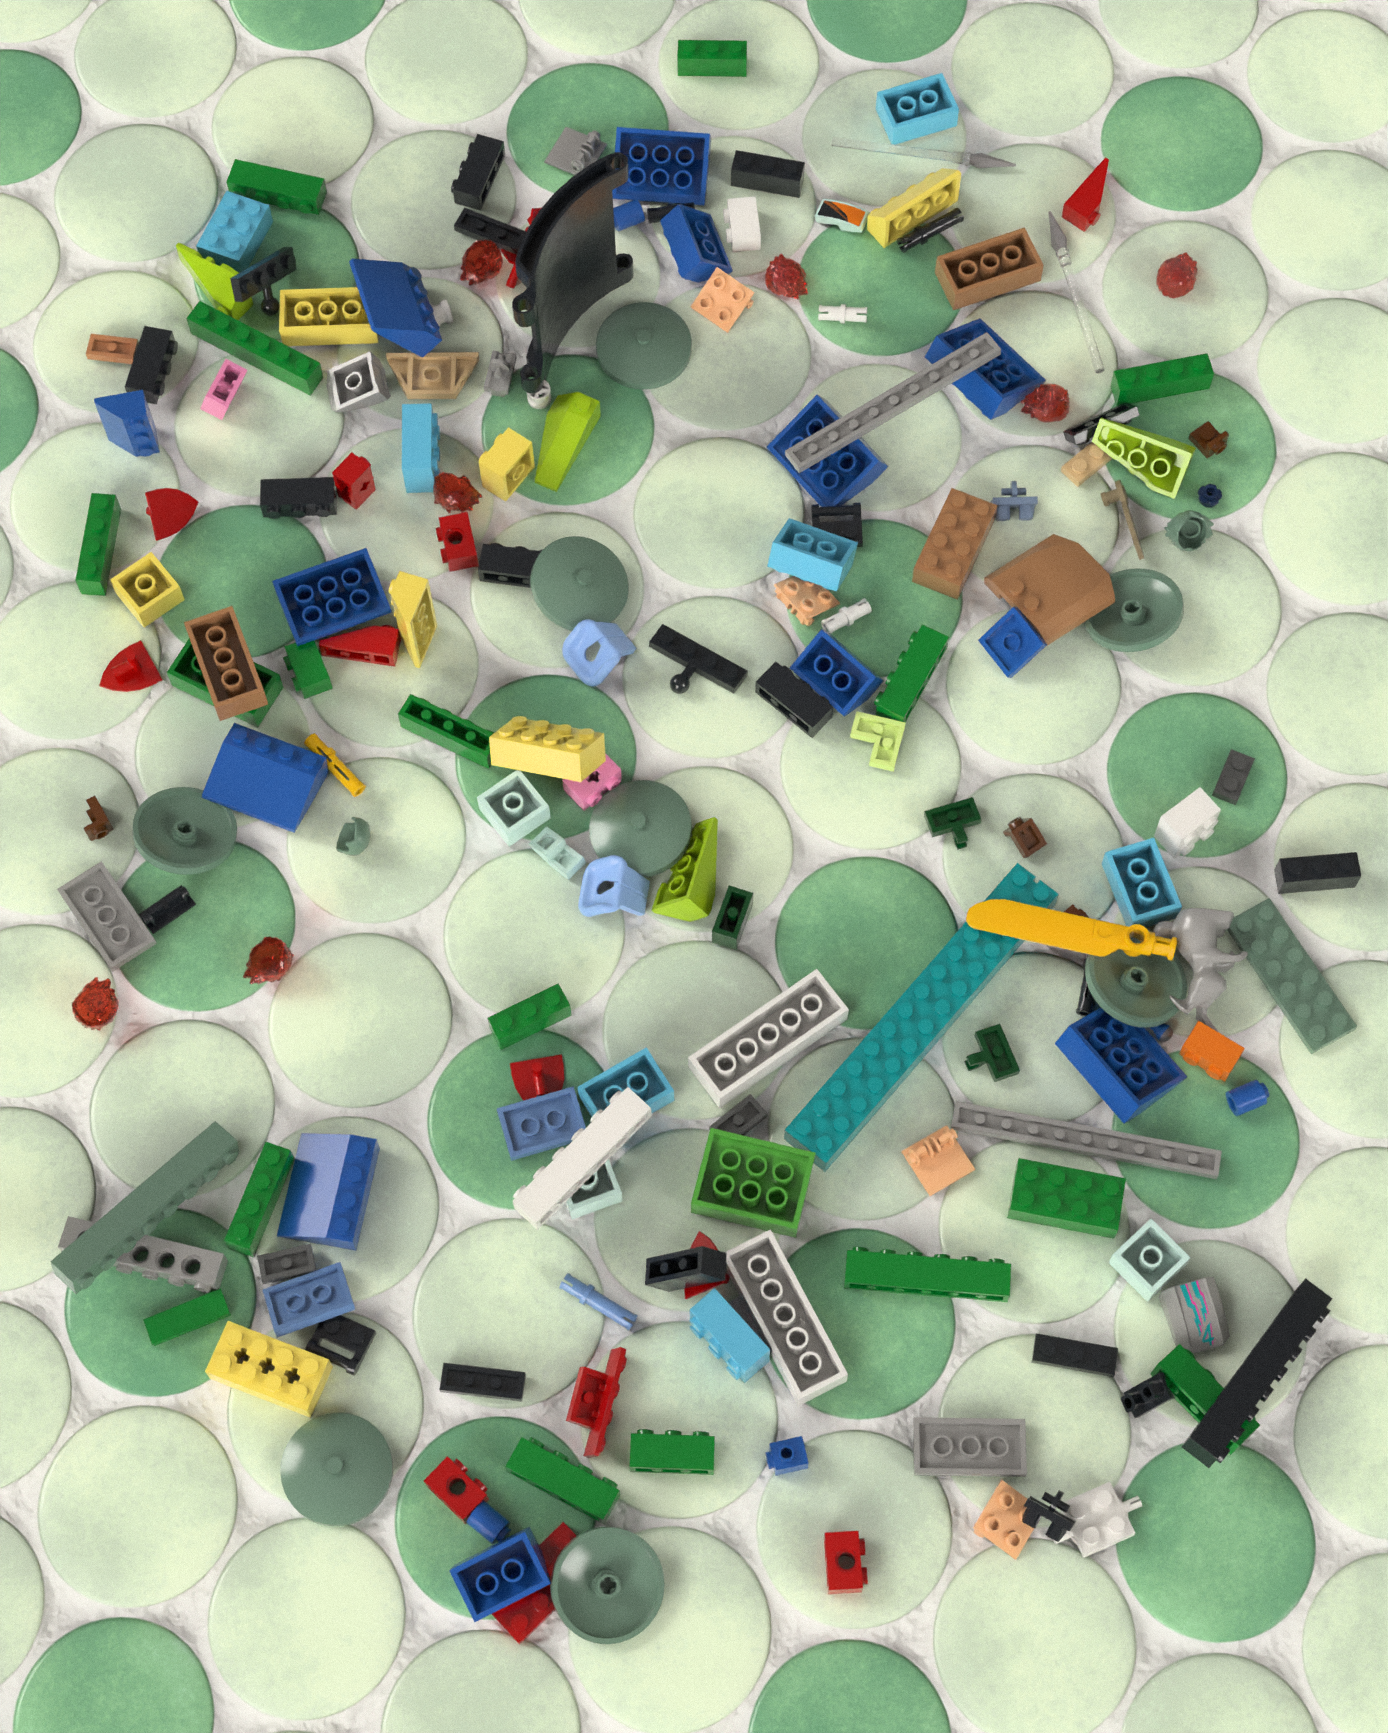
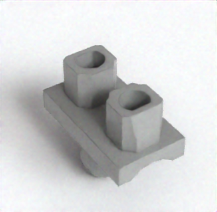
M492 351L484 391L491 392L494 396L504 397L506 394L508 395L517 359L516 354H503L498 351Z

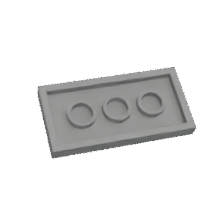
M102 861L57 889L112 972L157 944Z
M914 1417V1475L1026 1477L1025 1419Z

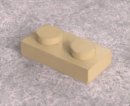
M1091 442L1065 463L1061 468V472L1079 487L1113 458Z

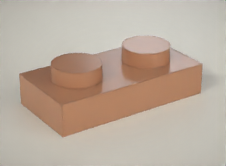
M91 334L86 356L87 359L132 364L139 342L138 339Z

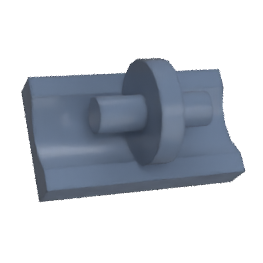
M1011 481L1010 488H1001V496L1010 495V497H993L991 503L998 505L996 521H1009L1010 508H1019V520L1030 521L1033 519L1034 508L1038 504V497H1017V495H1026V488H1017V482Z

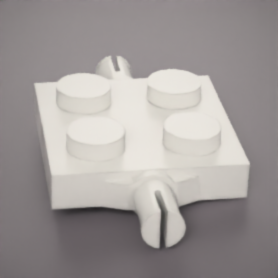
M1108 1482L1064 1501L1070 1507L1067 1513L1060 1510L1061 1513L1076 1522L1073 1528L1067 1531L1059 1542L1054 1540V1543L1057 1544L1071 1538L1077 1544L1083 1558L1134 1536L1135 1531L1129 1521L1128 1512L1142 1507L1141 1500L1139 1501L1140 1498L1136 1496L1122 1502L1116 1495L1111 1483Z

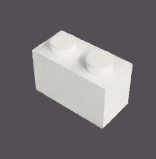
M756 196L727 199V209H723L724 223H729V228L726 229L727 243H731L732 252L760 250L761 234Z

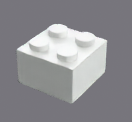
M1199 787L1160 817L1154 837L1174 859L1180 854L1185 856L1195 847L1194 844L1200 839L1205 841L1214 833L1213 828L1218 823L1217 818L1221 809Z

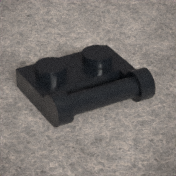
M853 503V505L825 507H819V504L811 505L813 527L858 542L857 547H863L861 503ZM853 515V521L820 522L819 519L822 516Z
M339 1315L319 1322L305 1350L329 1359L331 1363L346 1369V1373L355 1376L376 1335V1331ZM322 1339L355 1353L353 1358L349 1359L320 1346Z

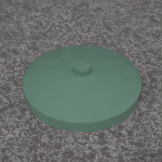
M649 302L629 304L611 313L600 326L596 338L597 358L603 371L612 380L625 387L640 390L659 388L674 381L687 367L692 352L691 334L685 321L666 306Z
M570 536L555 540L541 551L531 570L530 585L537 606L549 620L564 629L572 631L579 622L586 619H591L595 622L612 623L619 616L627 602L629 584L621 561L608 547L593 539Z
M1140 568L1118 571L1110 575L1115 594V603L1084 622L1090 637L1107 649L1119 652L1147 650L1166 641L1178 629L1184 614L1182 594L1176 583L1160 572Z
M636 780L615 787L601 798L591 815L589 835L592 847L598 858L610 855L620 856L626 860L628 867L643 877H651L670 869L685 854L692 837V821L686 803L672 788L655 781Z
M175 787L159 791L148 797L135 813L132 830L134 844L146 861L161 870L185 875L209 871L222 864L235 847L237 822L232 810L202 798L204 790L198 788Z
M1130 938L1134 943H1141L1137 938ZM1120 949L1105 957L1088 954L1085 964V977L1088 988L1099 1006L1110 1016L1122 1023L1144 1028L1159 1026L1169 1021L1179 1011L1169 996L1172 995L1180 1000L1186 999V974L1175 953L1172 961L1168 960L1165 956L1151 954L1150 956L1141 954L1137 957H1131Z
M349 1413L321 1415L301 1426L289 1440L281 1461V1482L288 1500L305 1518L324 1526L350 1525L373 1513L386 1497L393 1477L392 1454L381 1432L364 1418Z
M605 1526L593 1528L579 1534L563 1548L552 1570L550 1590L552 1602L559 1618L573 1633L593 1643L616 1644L637 1636L649 1626L660 1609L665 1583L660 1560L652 1547L644 1539L626 1529Z

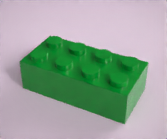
M189 638L167 671V675L172 686L214 706ZM253 662L268 705L235 717L258 728L284 687L280 674Z
M1018 1158L1007 1218L1114 1239L1119 1229L1126 1178Z

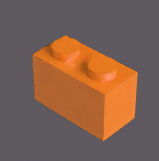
M1198 1021L1183 1044L1179 1055L1183 1056V1060L1192 1066L1198 1065L1206 1070V1073L1211 1078L1221 1079L1225 1082L1245 1048Z

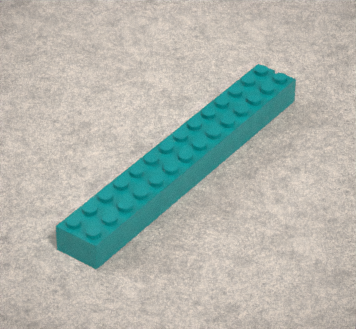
M1017 863L984 901L1005 899L1052 910L1056 905L1059 894L1041 880L1036 883V876ZM965 922L784 1130V1140L794 1148L815 1152L814 1164L826 1172L1025 940L974 929Z

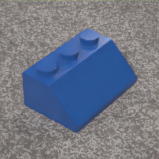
M678 204L660 220L664 230L663 234L667 238L671 254L676 261L678 272L682 278L699 283L709 280L717 267L727 274L733 271L711 214Z
M143 390L94 398V403L110 442L135 457H147L160 453L156 426Z
M822 629L790 666V669L807 682L821 697H826L829 700V704L844 717L865 703L884 682L882 678L832 634Z
M530 1527L455 1564L449 1570L474 1622L551 1584L542 1550Z

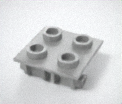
M565 127L544 163L576 175L599 159L607 143L600 141V133L595 130L585 135Z

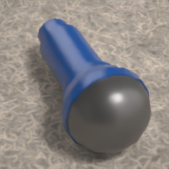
M1161 1024L1149 1027L1154 1031L1159 1041L1166 1042L1173 1036V1029L1170 1025Z

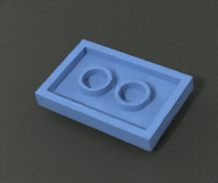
M574 1086L497 1108L511 1161L568 1145L572 1142L571 1138L579 1129L586 1128Z
M341 1262L262 1290L277 1338L355 1310Z

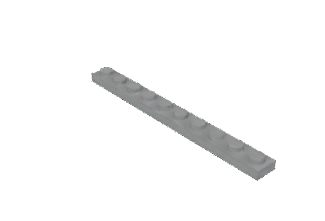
M986 332L785 450V456L798 473H801L1001 355V348Z
M955 1102L951 1129L953 1128L957 1131L1217 1179L1222 1153L1220 1150L964 1102Z

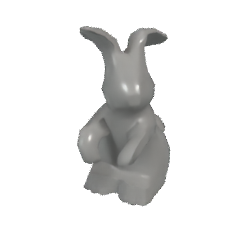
M1188 908L1180 911L1173 922H1159L1154 927L1153 932H1155V936L1171 939L1176 937V948L1193 970V979L1188 988L1187 998L1180 1000L1170 995V999L1185 1014L1196 1008V1020L1218 1032L1207 1016V1009L1227 989L1226 980L1218 972H1228L1234 967L1235 962L1244 960L1248 953L1242 951L1239 954H1234L1231 950L1229 954L1221 952L1217 948V938L1222 937L1226 929L1230 927L1234 918L1233 912L1206 908Z

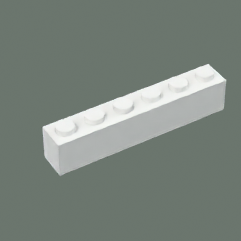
M629 1087L623 1092H616L609 1101L610 1105L604 1111L600 1109L592 1116L590 1120L592 1123L585 1129H579L571 1138L572 1142L566 1148L561 1147L553 1155V1161L547 1167L542 1166L533 1175L534 1180L527 1187L523 1185L515 1192L513 1196L515 1198L513 1200L514 1208L537 1230L652 1117L651 1108Z

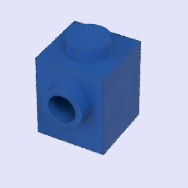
M802 1436L769 1443L770 1451L765 1452L768 1469L774 1468L775 1476L808 1469L809 1462Z

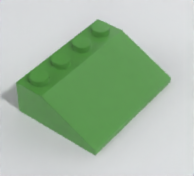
M710 1128L691 1201V1213L768 1231L771 1229L773 1233L796 1238L816 1153Z

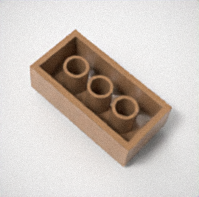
M1024 227L937 256L935 274L952 309L956 310L1040 282L1044 265Z
M951 488L914 566L912 582L958 600L995 521L998 505Z
M233 606L184 622L220 721L268 705L264 689Z

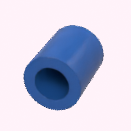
M637 199L613 208L614 228L618 232L645 222L643 209Z
M1253 1080L1226 1092L1227 1103L1235 1116H1240L1266 1105L1267 1098L1269 1097L1266 1085L1258 1080Z
M486 1501L481 1502L467 1520V1524L492 1545L497 1541L500 1542L506 1539L511 1532L508 1528L511 1522Z

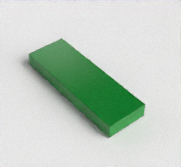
M220 1288L143 1319L151 1344L154 1347L231 1316Z

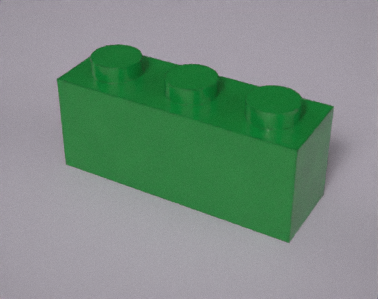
M678 40V76L746 77L747 41Z
M558 983L487 1019L497 1044L503 1050L572 1016L570 1004Z
M639 1429L637 1433H631L630 1472L714 1475L715 1436H709V1432L695 1431L693 1435H682V1432L677 1430H667L665 1434H654L653 1430Z

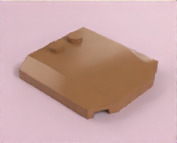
M1055 534L984 578V584L999 599L1003 597L1012 608L1018 607L1047 643V646L1115 603V594L1109 573L1079 543Z

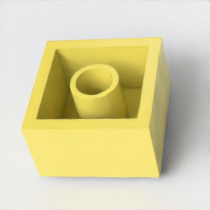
M509 427L503 434H499L490 450L485 451L479 458L482 487L506 502L535 468L532 442Z
M152 552L110 579L118 597L144 628L185 600L178 583Z

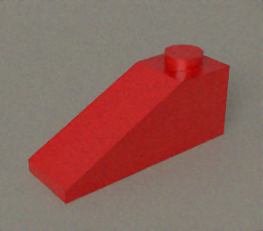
M1106 157L1063 206L1062 218L1083 232L1090 225L1094 226L1101 216L1099 210L1109 159Z
M374 625L320 640L319 647L322 656L395 667L401 637L399 629L393 626Z

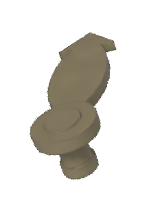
M1121 480L1115 481L1116 489L1100 493L1105 507L1110 506L1114 502L1121 501L1139 560L1144 559V554L1129 509L1128 496Z

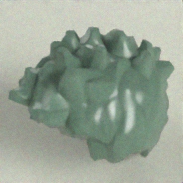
M1188 510L1179 513L1167 523V527L1164 528L1167 532L1165 536L1169 537L1177 549L1191 552L1200 548L1206 542V538H1210L1213 535L1211 527L1214 523L1208 517L1201 515V513Z

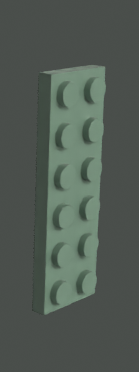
M1270 898L1233 918L1227 931L1240 950L1248 953L1246 959L1311 1054L1357 1028L1349 1013Z

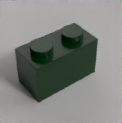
M728 886L712 929V943L737 950L753 906L754 893Z

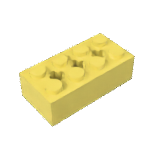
M357 287L280 290L279 332L283 344L287 346L379 343V334L371 330Z
M516 716L489 737L491 765L582 782L606 761L604 733L595 732L590 728L578 729L568 724L556 725L546 720L534 721L524 716Z
M227 1321L205 1373L214 1381L311 1418L333 1366L329 1359ZM244 1355H247L249 1357V1360L247 1362L243 1360V1363L241 1364L239 1361L242 1356L244 1357ZM269 1365H273L275 1369L273 1371L269 1370L268 1374H266L264 1369ZM298 1374L299 1381L294 1380L293 1384H291L289 1379Z

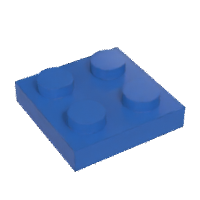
M1018 607L1011 608L978 639L1007 678H1012L1047 646V643Z

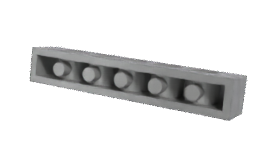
M68 1216L58 1245L61 1252L94 1225L95 1222ZM144 1235L137 1241L135 1247L130 1252L122 1254L113 1266L122 1273L131 1274L132 1271L142 1273L143 1277L150 1280H158V1277L168 1279V1283L183 1287L185 1283L194 1285V1289L197 1291L209 1293L210 1290L215 1291L220 1288L228 1260L223 1253ZM140 1252H149L148 1257L144 1261H136L137 1255ZM175 1258L172 1266L168 1268L162 1267L165 1259ZM191 1265H201L200 1270L197 1273H188V1269Z

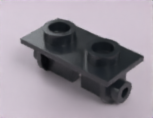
M181 885L138 915L152 934H155L194 907L196 903L190 897L187 889Z

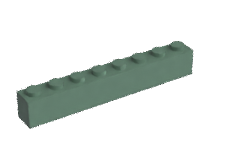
M214 1121L51 1260L54 1274L75 1294L91 1286L100 1273L109 1270L122 1254L130 1252L135 1247L137 1241L144 1235L151 1234L156 1229L157 1224L165 1217L172 1216L181 1203L194 1197L198 1189L206 1182H211L225 1165L232 1164L239 1154L237 1140Z

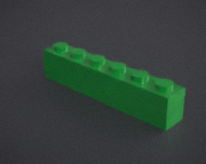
M201 301L197 303L186 318L192 335L310 396L323 379L320 362Z
M854 1247L852 1250H847L844 1289L1008 1302L1010 1297L1011 1264L1005 1263L1003 1259L993 1258L986 1262L978 1261V1258L972 1256L950 1259V1256L947 1254H935L934 1257L923 1256V1253L913 1251L903 1255L896 1254V1251L890 1249H882L880 1252H869L868 1248Z

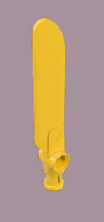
M990 899L977 903L969 908L966 915L967 924L974 929L1099 957H1105L1120 949L1131 957H1137L1141 954L1146 956L1156 954L1165 956L1168 960L1172 961L1177 944L1176 937L1169 939L1155 936V932L1148 931L1140 924L1128 927L1005 899ZM1130 938H1137L1141 943H1134Z

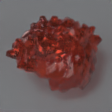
M477 240L465 251L462 257L461 270L463 272L460 275L461 281L469 280L468 285L471 286L486 282L498 275L503 265V257L493 241Z
M1187 252L1175 258L1171 257L1165 260L1160 265L1156 277L1159 291L1164 296H1169V298L1173 299L1184 296L1192 291L1197 280V261H1193V258L1189 257Z
M780 254L779 257L775 256L774 261H770V265L766 269L764 278L767 288L778 296L783 295L797 300L800 295H807L808 290L805 288L807 286L805 280L806 273L801 265L795 260L785 258L783 254Z
M1055 383L1041 384L1040 387H1036L1033 392L1026 395L1024 400H1021V404H1025L1021 412L1030 414L1031 418H1036L1044 423L1062 421L1066 418L1070 408L1068 390Z
M442 472L434 477V504H440L448 513H451V510H460L461 513L466 510L472 511V505L479 504L478 499L482 498V495L471 485L470 480L465 475L457 477L452 473Z
M265 937L251 949L249 961L246 963L248 968L244 972L243 978H250L249 983L251 985L254 983L259 985L266 981L271 983L275 980L280 981L286 972L290 970L294 954L291 953L289 947H286V943L277 937Z
M95 977L83 987V990L78 993L72 1002V1013L75 1020L81 1023L84 1028L100 1031L101 1028L113 1022L117 1014L119 1002L114 994L115 990L110 988L111 981L109 978L99 982L98 977Z

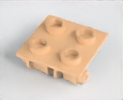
M717 267L691 305V308L728 333L744 308L749 309L753 305L754 301L751 298L755 292Z
M795 576L774 584L775 592L777 593L776 597L785 604L787 609H791L793 615L796 614L802 625L810 626L814 622L812 617L840 605V602L828 589L809 581H802Z
M947 1125L901 1151L929 1196L976 1170L957 1142L956 1138L958 1136L953 1128L949 1129Z
M1001 1480L977 1522L974 1524V1533L981 1538L986 1537L1016 1560L1034 1528L1022 1522L1027 1508L1024 1506L1027 1498Z

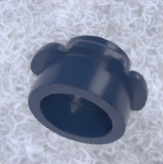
M1214 484L1201 486L1198 490L1199 502L1204 507H1214L1222 498L1221 490L1217 489V486Z

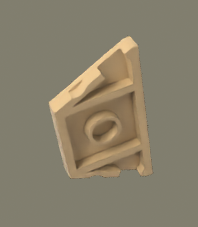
M479 352L427 353L423 358L414 353H386V358L407 399H456L479 362Z

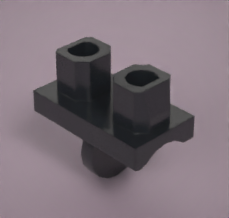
M1161 1372L1125 1391L1124 1396L1121 1397V1402L1127 1413L1132 1412L1134 1418H1139L1174 1399L1175 1396L1167 1386L1164 1372Z
M1060 1490L1055 1497L1047 1492L1042 1496V1500L1051 1504L1050 1506L1032 1496L1024 1504L1027 1508L1022 1522L1032 1528H1036L1042 1516L1050 1520L1051 1524L1045 1535L1056 1542H1059L1066 1532L1073 1528L1076 1521L1056 1510L1058 1508L1067 1513L1070 1505L1061 1501L1064 1492Z

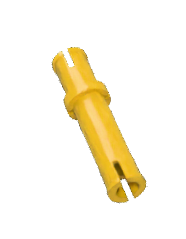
M316 733L307 737L304 745L311 752L324 756L320 752L322 750L332 760L330 762L327 759L328 770L354 797L359 796L366 786L335 755L336 751L332 747L329 748ZM338 768L349 778V781L338 771Z

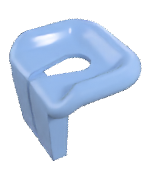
M586 619L579 622L565 639L562 653L565 661L584 684L593 687L605 680L622 656L633 654L637 648L616 623L595 622L594 620ZM598 641L601 647L595 660L591 662L586 658V650Z
M610 855L593 860L583 874L578 902L579 910L586 917L611 913L618 909L638 916L644 915L650 881L628 867L626 860L620 856ZM602 882H614L613 888L602 894L598 893V888Z

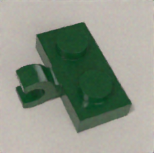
M973 797L924 811V817L931 836L936 837L952 832L957 850L967 847L966 842L968 838L964 828L981 824V816Z
M1000 1023L975 1032L974 1036L981 1052L966 1056L967 1060L964 1062L968 1071L987 1064L994 1082L1019 1074V1066Z

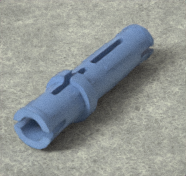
M569 1273L564 1277V1280L573 1284V1286L571 1287L562 1281L559 1287L561 1290L563 1289L578 1298L579 1303L582 1305L587 1304L630 1331L633 1324L625 1320L624 1317L636 1322L638 1315L633 1314L595 1291L593 1285L589 1284L587 1286Z

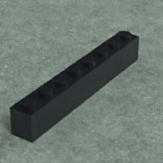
M1305 1278L1181 1447L1208 1468L1215 1461L1221 1463L1230 1452L1226 1446L1230 1441L1236 1443L1245 1431L1241 1425L1245 1420L1250 1423L1260 1410L1256 1407L1259 1400L1265 1402L1274 1389L1270 1386L1274 1380L1279 1382L1288 1371V1368L1285 1367L1287 1361L1290 1360L1293 1363L1303 1350L1299 1347L1302 1341L1307 1343L1316 1332V1329L1313 1327L1315 1322L1322 1323L1331 1310L1327 1306L1333 1298Z

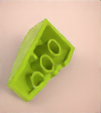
M179 242L175 245L179 259L215 309L239 320L254 305L252 297L244 302H235L230 278L239 274L236 270L224 263L220 266L216 265L214 259L209 256L203 259L198 251Z
M580 392L562 394L556 397L546 415L535 476L536 484L555 492L558 491L601 417L599 400Z
M1100 418L1092 439L1094 444L1114 460L1119 461L1128 469L1127 471L1132 475H1136L1152 491L1175 499L1196 450L1195 447L1180 441L1104 418Z
M712 817L695 824L692 829L690 844L685 854L670 868V871L673 873L667 884L662 882L651 911L688 922L709 916L716 891L717 818Z

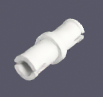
M841 304V306L819 305L820 312H828V314L819 313V321H840L842 324H845V321L867 322V316L857 315L867 314V307H846V304Z
M865 598L848 608L844 606L839 609L837 614L822 620V628L824 631L832 634V632L845 625L849 627L858 618L871 613V606L869 602H866Z

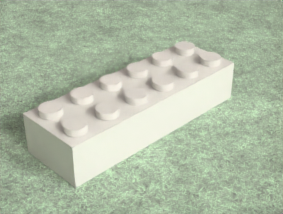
M816 969L689 1056L688 1067L717 1106L721 1108L848 1019L849 1009Z
M771 1229L724 1252L727 1253L726 1271L764 1343L770 1349V1354L797 1406L847 1382L848 1373Z

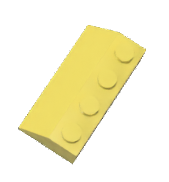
M942 168L935 173H930L917 185H911L903 194L898 197H892L881 208L872 210L868 215L867 230L883 248H886L898 238L903 237L915 227L920 226L958 201L961 172L955 169Z
M399 571L397 578L392 579L389 586V594H391L392 598L391 605L394 606V617L397 620V628L399 629L401 640L415 667L420 668L437 628L428 579Z

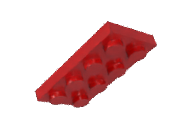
M564 1522L539 1545L545 1559L550 1580L557 1557L563 1548L576 1537L575 1533ZM550 1584L492 1613L493 1617L519 1645L555 1611L551 1598Z

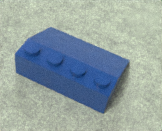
M617 127L615 152L626 155L629 178L625 184L612 190L613 199H637L638 201L674 204L694 202V205L705 206L711 135L708 133Z
M353 258L349 261L373 332L422 358L442 341L439 332L440 327L435 320L433 307L430 305L427 297L428 292L424 288L421 280L422 275L417 268L410 267L403 262Z
M979 318L936 335L925 358L933 364L988 332L1001 348V355L953 382L952 385L979 408L983 415L992 420L1007 413L1042 386L1046 379Z
M817 394L771 441L767 448L821 507L842 506L871 485L889 466L860 437L808 469L798 473L785 456V450L842 417L826 399Z
M367 548L272 581L278 601L297 646L392 613Z
M234 723L221 745L202 793V798L295 833L328 775L327 757Z
M1102 1008L1069 1025L1055 1042V1045L1123 1124L1141 1114L1187 1078L1185 1073L1144 1027H1135L1122 1023L1110 1016Z
M301 1133L277 1237L356 1251L380 1151L377 1139L351 1134Z

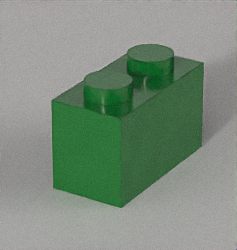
M314 640L299 646L296 645V642L284 646L287 656L283 657L287 670H293L295 677L291 678L296 692L301 691L304 699L333 689L330 677Z

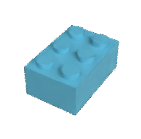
M943 73L877 92L876 111L892 146L957 126L959 108Z
M226 191L196 245L197 251L203 259H206L208 256L213 258L218 266L224 263L238 273L244 271L249 267L273 223L270 206Z
M432 403L402 404V473L406 493L436 492V483H440V468H438V461H440V447H438L440 426L438 425V414L433 413Z
M789 518L772 543L767 567L773 568L780 573H787L798 577L802 581H809L820 585L825 589L837 591L852 568L858 542Z
M1154 838L1105 852L1102 867L1126 926L1130 927L1134 924H1140L1147 928L1159 922L1170 921L1176 918L1181 911L1182 905Z
M647 1047L577 1087L579 1098L591 1117L600 1109L604 1111L610 1105L609 1101L612 1096L618 1091L623 1092L627 1087L651 1108V1113L675 1101L673 1088Z
M715 1288L690 1309L689 1321L691 1323V1331L699 1339L704 1337L710 1345L708 1346L709 1351L716 1359L722 1358L727 1363L726 1369L735 1380L740 1378L746 1383L769 1363L770 1349Z

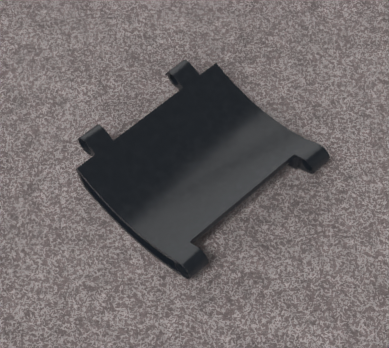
M611 153L571 177L539 210L521 242L515 260L516 274L527 289L513 299L512 310L515 322L520 327L531 326L532 340L526 356L527 364L520 371L521 385L527 393H537L542 389L544 380L547 381L551 363L559 345L580 316L605 295L630 282L634 276L632 256L625 253L616 255L612 190L625 184L629 178L628 159L623 153Z

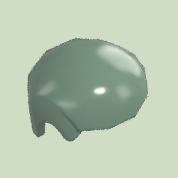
M352 817L351 819L355 822H346L343 825L336 850L346 855L356 856L368 847L371 833L368 822L359 817Z

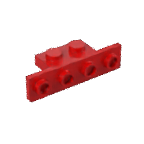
M625 1348L611 1349L605 1373L587 1367L579 1368L566 1421L590 1429L584 1457H597L604 1450L606 1428L613 1417L612 1404L620 1390V1384L618 1383L620 1373L624 1370L627 1362Z

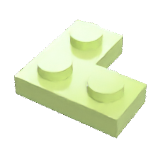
M856 711L850 738L874 743L869 766L894 772L906 723Z

